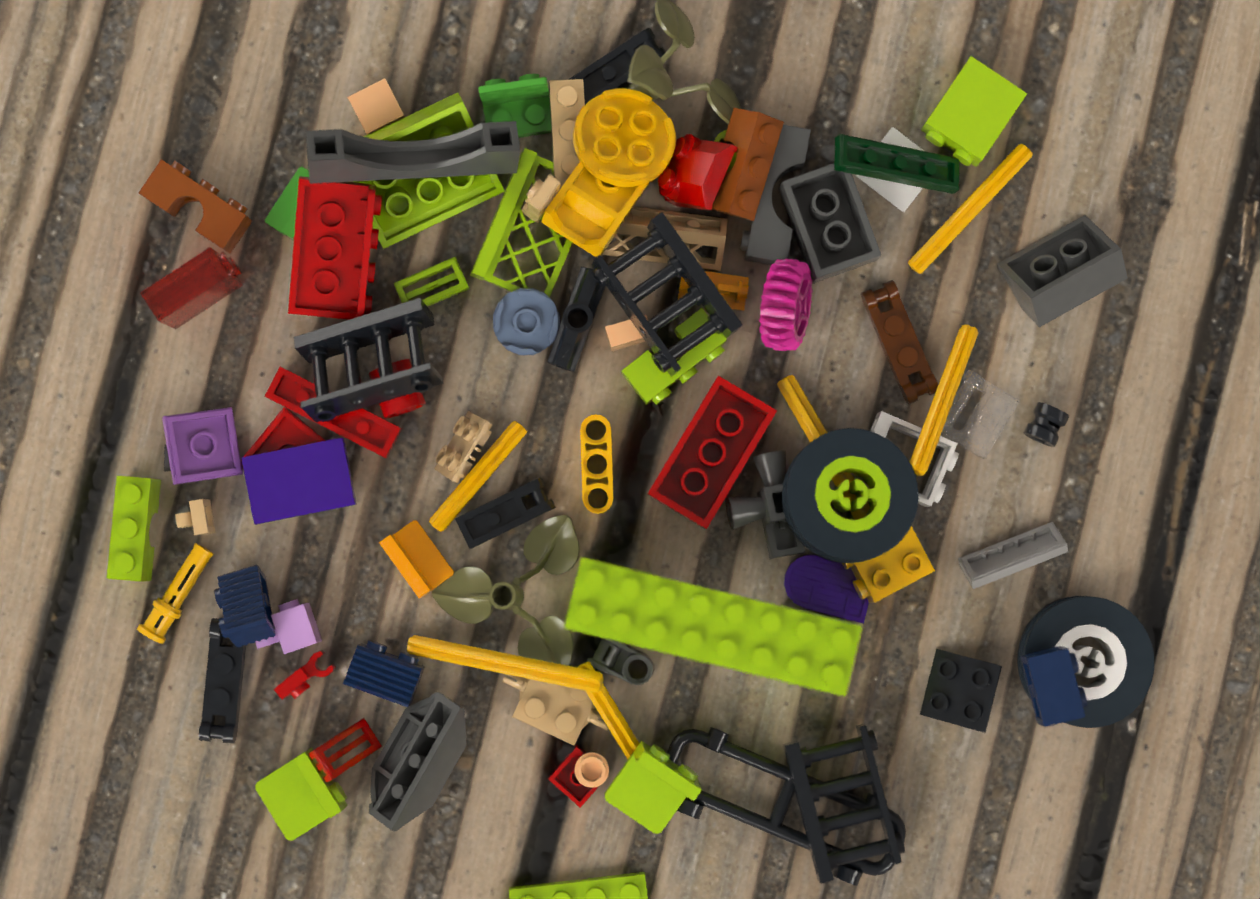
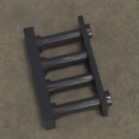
M662 212L651 219L648 224L649 232L647 233V238L609 264L605 262L601 255L597 256L592 263L594 270L591 272L601 288L607 286L654 352L652 359L662 373L667 371L672 377L681 369L676 361L714 333H723L725 338H728L738 331L743 324ZM655 248L658 250L662 248L670 259L667 261L668 265L627 292L616 275ZM675 276L678 278L682 276L690 287L687 289L688 293L647 321L636 303ZM695 304L698 306L702 304L710 315L707 317L708 321L667 349L656 332Z
M421 298L414 299L295 336V349L309 364L312 363L316 394L315 398L301 401V408L315 422L330 421L338 415L414 392H426L434 386L443 384V378L432 364H425L421 331L435 324L433 313ZM407 334L412 368L393 373L389 341L392 338ZM375 344L380 378L361 383L357 351L362 347ZM344 353L348 387L329 393L326 360Z
M864 724L856 725L858 733L856 738L808 750L806 747L800 748L797 741L783 744L816 876L820 884L833 881L832 871L838 870L837 866L887 853H889L891 861L896 865L902 863L900 854L905 853L900 832L894 833L873 754V751L878 750L877 740L874 731H867V727ZM858 751L863 752L867 771L817 784L815 781H808L805 768L811 767V763ZM871 785L876 805L824 818V815L817 816L814 802L820 801L819 797ZM880 819L885 836L884 840L833 852L832 849L826 850L823 837L828 836L829 831Z

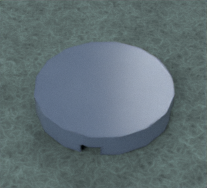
M517 288L506 293L498 301L493 313V330L498 341L508 351L518 355H535L545 350L555 341L560 327V315L554 301L546 293L535 288Z

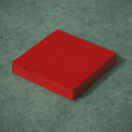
M284 407L243 457L326 440Z

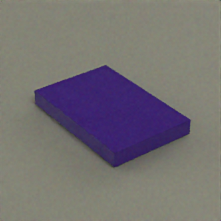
M344 438L241 457L254 525L357 505Z

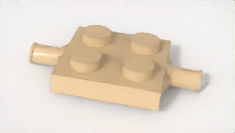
M505 674L516 679L517 682L504 677L502 683L520 690L519 703L512 716L513 718L571 745H575L581 730L589 722L606 731L608 730L607 725L598 720V718L602 719V717L595 710V706L585 690Z

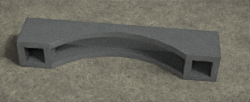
M516 121L480 123L470 129L449 136L420 141L377 140L355 135L343 129L306 131L310 184L517 173L520 156Z

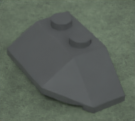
M436 692L431 697L423 699L404 710L374 763L371 772L370 793L372 803L369 804V814L390 830L397 831L434 805L467 746L464 708L442 693Z

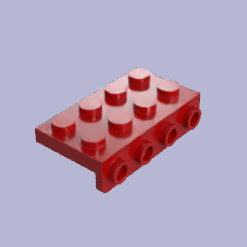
M299 177L288 314L350 320L371 313L372 296L366 295L367 282L374 283L376 263L369 262L370 249L377 250L379 229H373L372 224L373 215L380 216L382 195L375 194L376 185L355 182L310 184L309 177Z

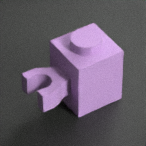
M298 599L279 605L280 612L271 615L276 635L274 638L269 637L267 640L262 639L261 641H255L257 649L280 642L283 653L287 654L321 642L322 639L310 603L300 605Z

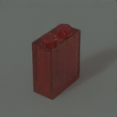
M209 247L140 292V294L160 323L177 329L243 286L238 278L242 272L232 257L228 258L225 252L218 253Z

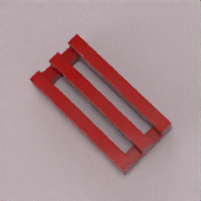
M363 718L308 754L311 759L316 758L318 761L316 767L319 771L323 769L326 774L323 778L328 783L381 748L382 745L365 718ZM361 728L364 733L363 735L328 758L325 756L324 751ZM366 740L369 741L371 746L334 770L331 763Z

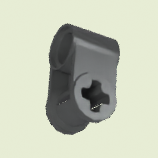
M600 637L601 641L593 657L588 658L587 662L589 661L598 670L616 676L633 685H643L648 682L654 671V665L650 657L630 647L627 643ZM611 646V651L606 661H604V657ZM636 659L644 661L648 667L646 676L634 678L628 668L631 661Z

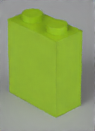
M970 56L921 128V131L926 133L925 138L937 147L944 145L954 152L953 157L959 159L960 163L966 166L972 164L977 167L1028 93Z

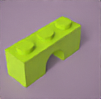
M700 308L676 327L674 333L682 340L708 321V314L703 308ZM714 333L691 349L677 361L681 369L672 377L667 371L662 373L658 369L649 350L625 367L621 374L646 405L651 401L658 405L672 393L669 387L680 380L682 384L686 383L699 372L695 367L706 359L711 363L724 353L725 350L722 345L726 343L727 338H725L723 333Z
M116 476L106 579L139 582L152 580L155 547L150 546L149 529L152 516L158 513L161 488L160 479Z

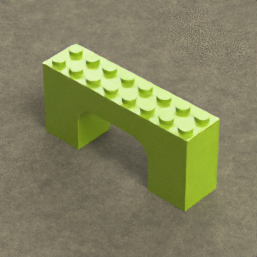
M585 556L581 557L564 626L565 629L844 697L847 694L862 626L847 620L710 589Z

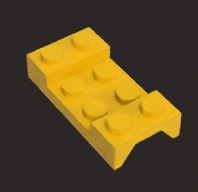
M579 162L544 211L541 223L593 256H602L617 234L619 227L650 182L634 187L611 185L596 178Z

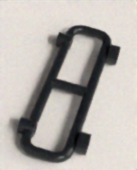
M710 727L708 733L702 730L688 729L675 736L667 751L670 755L669 760L675 764L678 763L685 745L693 742L785 780L770 818L705 791H701L694 801L686 797L677 811L699 819L705 806L810 850L805 833L782 824L795 793L788 766L728 742L729 734ZM807 775L809 782L815 781L816 784L824 782ZM847 791L824 796L855 810L876 805L874 795L868 793L866 799ZM888 809L894 833L900 832L904 843L906 836L905 824L897 813ZM824 842L826 850L832 849L833 852L843 850ZM887 853L877 862L863 859L837 866L838 870H834L832 874L840 880L858 886L862 873L873 876L882 875L891 870L895 864L891 861L889 853Z

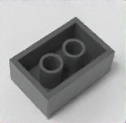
M833 163L781 183L778 190L804 261L812 272L813 284L876 262L880 258L879 246L851 173L834 170Z

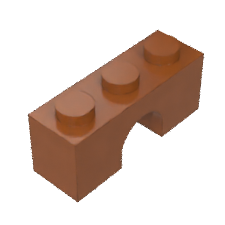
M733 108L724 141L738 147L736 161L732 169L725 174L712 204L713 210L754 221L783 128V121L760 112Z
M161 159L139 191V194L173 217L178 214L185 204L190 202L201 203L203 218L195 231L231 254L252 223V220L245 215L248 209L231 197L228 202L219 198L217 194L220 190L204 179L199 184L190 179L189 176L192 172L175 160L172 165H169Z

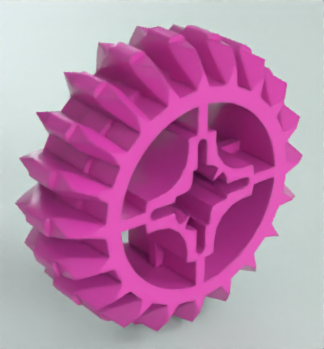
M786 258L785 260L777 259L771 265L770 271L767 273L766 283H764L763 295L761 296L762 302L759 308L761 310L759 331L765 347L773 348V350L792 351L796 350L802 343L803 337L806 335L809 315L811 314L810 308L813 292L812 272L807 263Z

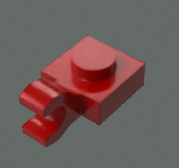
M323 650L314 653L304 666L300 667L273 689L281 700L290 695L295 700L311 687L307 681L312 677H326L334 672L336 669L334 664L330 665L326 670L318 667V659L325 654Z

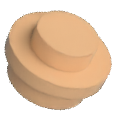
M589 752L583 754L577 760L575 776L582 785L590 788L598 787L608 778L609 765L601 754Z

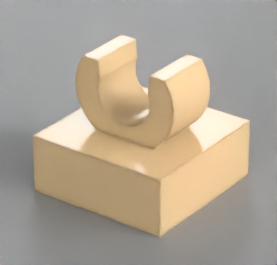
M210 499L189 501L191 512L175 514L177 528L193 526L194 535L216 533Z

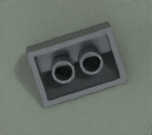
M1086 215L997 263L1022 310L1038 327L1047 324L1128 278L1121 248Z

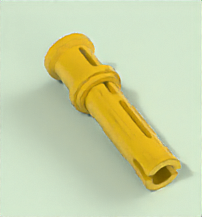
M197 543L194 544L192 551L176 573L163 597H158L153 601L154 608L144 624L138 625L137 630L157 643H165V634L174 620L181 617V605L214 553ZM194 564L195 568L193 569L192 573L190 574L182 589H179L178 587L180 586L188 571ZM175 595L176 598L174 602L170 603V600ZM160 616H164L159 626L155 628V624Z

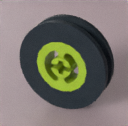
M858 428L834 430L819 436L797 454L790 464L782 488L783 511L787 523L796 538L814 554L839 563L867 561L895 547L911 528L919 501L916 476L903 452L885 437L875 432ZM848 472L863 478L869 485V488L859 479H855L850 483L849 479L836 486L834 490L829 487V483L834 475ZM847 490L850 491V494H856L857 497L851 504L850 499L843 496V493ZM866 502L870 504V509L862 519L850 520L836 514L831 508L830 503L842 513L850 509L851 512H854L864 506Z

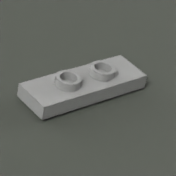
M1050 522L958 558V561L972 589H975L1067 553L1068 547L1054 523Z

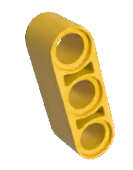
M594 414L584 419L580 429L582 499L587 510L595 514H602L611 508L614 499L612 432L609 421L602 415ZM595 421L601 422L606 427L604 437L599 440H592L586 433L588 425ZM600 455L607 461V467L601 474H593L588 470L587 463L592 456ZM595 489H602L608 495L607 504L599 509L593 508L588 501L589 494Z

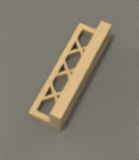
M634 206L615 235L617 240L608 245L602 254L615 257L621 256L633 247L629 240L636 236L648 237V224L651 219L663 212L703 269L721 271L728 219ZM703 245L717 247L716 258L701 257L696 250ZM655 248L639 260L668 264L667 261L670 259L662 248L660 250Z

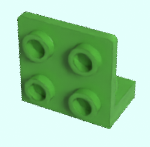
M526 74L520 76L519 81L506 82L505 79H492L486 81L485 86L478 87L486 123L516 121L518 138L552 133L547 77H540L539 74Z

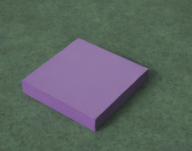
M232 407L162 417L173 485L243 474Z

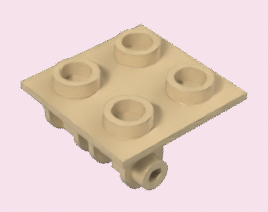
M470 411L467 412L466 416H461L453 428L454 436L449 445L443 446L436 457L437 465L434 469L451 481L459 483L461 478L464 479L473 465L467 461L468 458L476 461V458L471 456L472 451L476 450L479 453L482 451L476 445L479 444L484 447L489 436L492 434L489 431L492 424Z

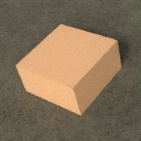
M385 78L348 97L367 135L405 117Z
M630 319L605 327L611 351L645 342Z

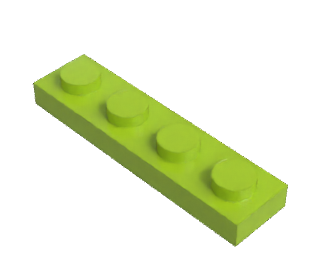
M645 872L509 887V899H648Z

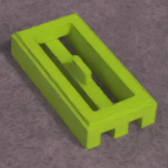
M456 257L393 283L401 302L405 303L458 279L460 284L423 299L427 307L470 289ZM453 267L455 271L408 293H405L403 289Z

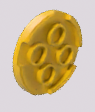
M616 88L603 91L601 95L591 99L581 108L574 125L573 144L580 162L596 178L615 186L634 187L654 180L667 168L675 150V128L672 119L668 118L666 113L652 101V97L637 90Z

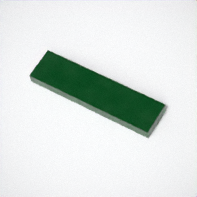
M844 134L835 137L834 170L951 194L959 191L960 161L955 157Z

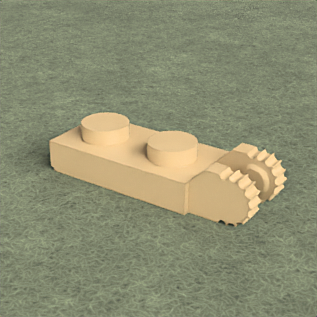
M550 174L544 182L538 179L527 194L528 198L525 201L526 204L522 208V212L533 221L539 222L543 217L544 211L558 193L561 182Z

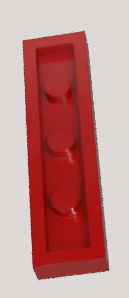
M280 366L264 397L315 422L301 408V401L316 397L314 383ZM363 408L335 416L330 421L315 422L386 459L402 428Z

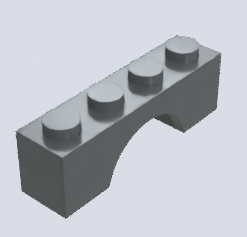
M783 125L755 219L751 221L750 231H743L740 250L746 251L745 261L772 265L777 259H788L793 229L784 224L776 215L772 205V190L781 177L790 172L802 170L806 160L810 129Z

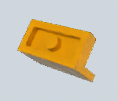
M417 520L411 521L394 535H389L379 542L418 598L424 597L454 574V570Z

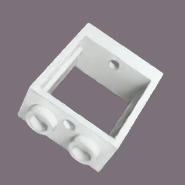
M883 411L877 413L870 431L886 438L889 428L917 440L922 430L921 427ZM940 436L936 448L941 450L923 493H919L918 504L931 507L933 501L936 503L940 501L946 484L941 483L946 470L950 472L953 470L959 453L955 452L958 443ZM852 473V475H853L854 477L859 478V479L865 481V480H864L863 478H861L860 476H858V475Z

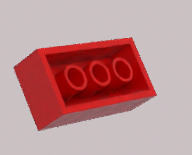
M718 375L647 495L703 529H707L777 410Z

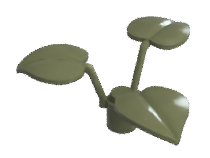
M656 0L655 14L657 21L664 32L673 38V43L661 58L647 45L638 47L630 65L628 82L631 83L629 84V89L649 95L653 98L652 101L657 98L665 101L673 96L704 90L707 92V100L712 109L729 125L733 108L741 109V106L733 90L722 80L715 78L711 81V85L709 83H702L673 90L671 78L666 73V69L663 68V64L679 48L680 43L686 48L693 46L695 39L694 30L686 14L670 0Z
M567 515L549 518L537 525L528 534L524 543V555L530 562L537 563V566L519 578H514L513 582H498L493 585L491 577L483 569L469 566L454 572L453 576L432 592L433 598L453 618L469 624H477L488 619L492 613V605L500 610H513L515 614L520 615L533 625V627L525 629L519 637V656L569 666L574 649L571 630L565 629V622L557 616H548L539 623L536 618L521 609L524 591L520 585L538 574L542 568L550 574L559 575L568 572L574 567L579 557L580 546L572 519Z

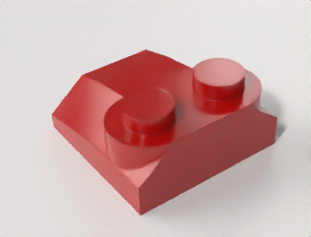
M692 134L678 138L673 156L667 168L659 176V193L664 196L666 202L674 206L711 211L712 204L738 147L727 143L700 140Z

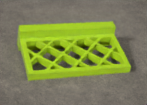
M524 148L519 157L517 173H512L470 276L479 280H485L505 290L513 291L520 287L511 283L520 280L522 288H528L524 278L542 272L547 284L544 293L550 297L573 242L566 239L562 247L559 238L563 236L557 235L556 231L549 228L553 237L535 244L528 226L535 223V221L532 219L526 221L521 207L528 198L527 193L530 185L532 184L533 186L536 182L534 176L538 166L540 165L551 170L553 176L554 167L553 162L538 156L532 150ZM519 215L522 223L514 226L517 216ZM524 227L531 246L513 252L508 240L509 235L512 231ZM555 241L560 253L556 262L544 266L537 247ZM506 246L509 254L501 257L504 247ZM533 249L540 268L522 275L515 256ZM511 258L518 277L504 281L493 276L497 264ZM554 267L549 278L546 269Z

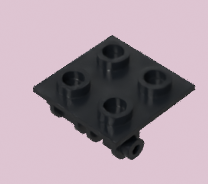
M936 649L920 715L986 733L1002 666Z

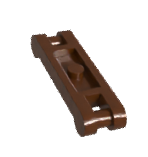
M890 280L883 283V287L878 290L872 291L869 289L862 292V301L908 405L918 401L919 396L926 393L929 395L935 394L938 382L930 369L901 301L895 282ZM888 300L891 309L881 313L878 304ZM918 372L922 381L912 385L908 376Z

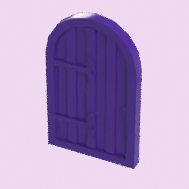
M817 555L799 557L788 566L784 575V588L787 596L794 604L806 608L808 611L813 610L864 624L869 601L867 598L862 600L855 590L853 581L857 579L851 567L845 569L842 563L830 561Z

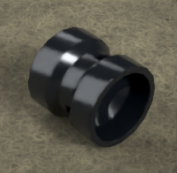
M1038 402L1033 411L1035 415L1033 422L1027 424L1024 435L1046 446L1055 447L1059 439L1058 431L1060 427L1066 425L1069 415L1056 407Z

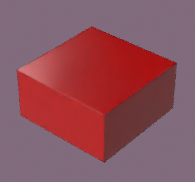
M577 745L553 771L548 780L581 808L598 787H586L577 780L575 764L586 753Z

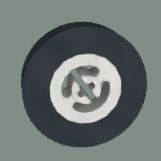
M1071 596L1059 599L1041 609L1030 620L1022 634L1018 647L1017 666L1021 683L1030 699L1021 655L1063 646L1069 649V653L1073 652L1079 666L1078 675L1088 678L1098 676L1095 682L1089 685H1082L1088 706L1083 708L1085 717L1064 723L1083 728H1098L1114 724L1131 714L1140 705L1149 691L1154 674V652L1151 640L1141 622L1129 610L1116 602L1091 596ZM1082 637L1094 638L1104 649L1106 662L1101 651L1085 645H1077L1072 648L1073 642ZM1082 656H1087V659L1091 661L1089 667L1084 666L1080 662Z

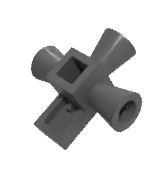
M774 451L754 456L753 460L765 487L757 492V497L726 496L725 505L730 528L734 530L762 519L770 559L804 553V545L791 531L783 511L782 488L786 475V451ZM830 503L831 508L834 509V505Z

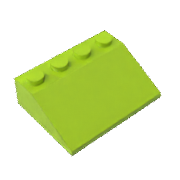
M457 92L364 137L385 141L430 140L474 127V124ZM497 174L351 181L376 185L375 194L382 195L380 216L373 215L372 228L379 229L378 239L383 249L505 192Z

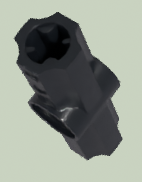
M582 266L568 305L563 312L562 322L547 361L551 365L574 373L589 332L593 327L594 318L605 290L594 279L591 272L594 269ZM576 311H581L588 317L586 325L581 328H574L568 322L570 315Z

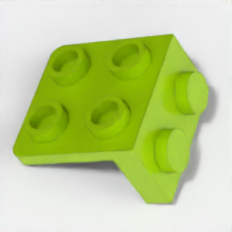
M641 741L607 788L604 796L609 804L651 832L659 834L666 827L685 798L688 797L694 801L702 789L698 781V774L685 764L678 766L669 760L670 755L657 745L653 744L650 747Z
M312 747L267 775L255 785V789L285 838L290 841L295 840L326 819L334 817L348 806L345 801L347 799L346 794L340 784L333 782V780L326 783L323 778L326 776L323 769L319 771L316 767L318 761L316 758L311 759L308 753L313 751Z

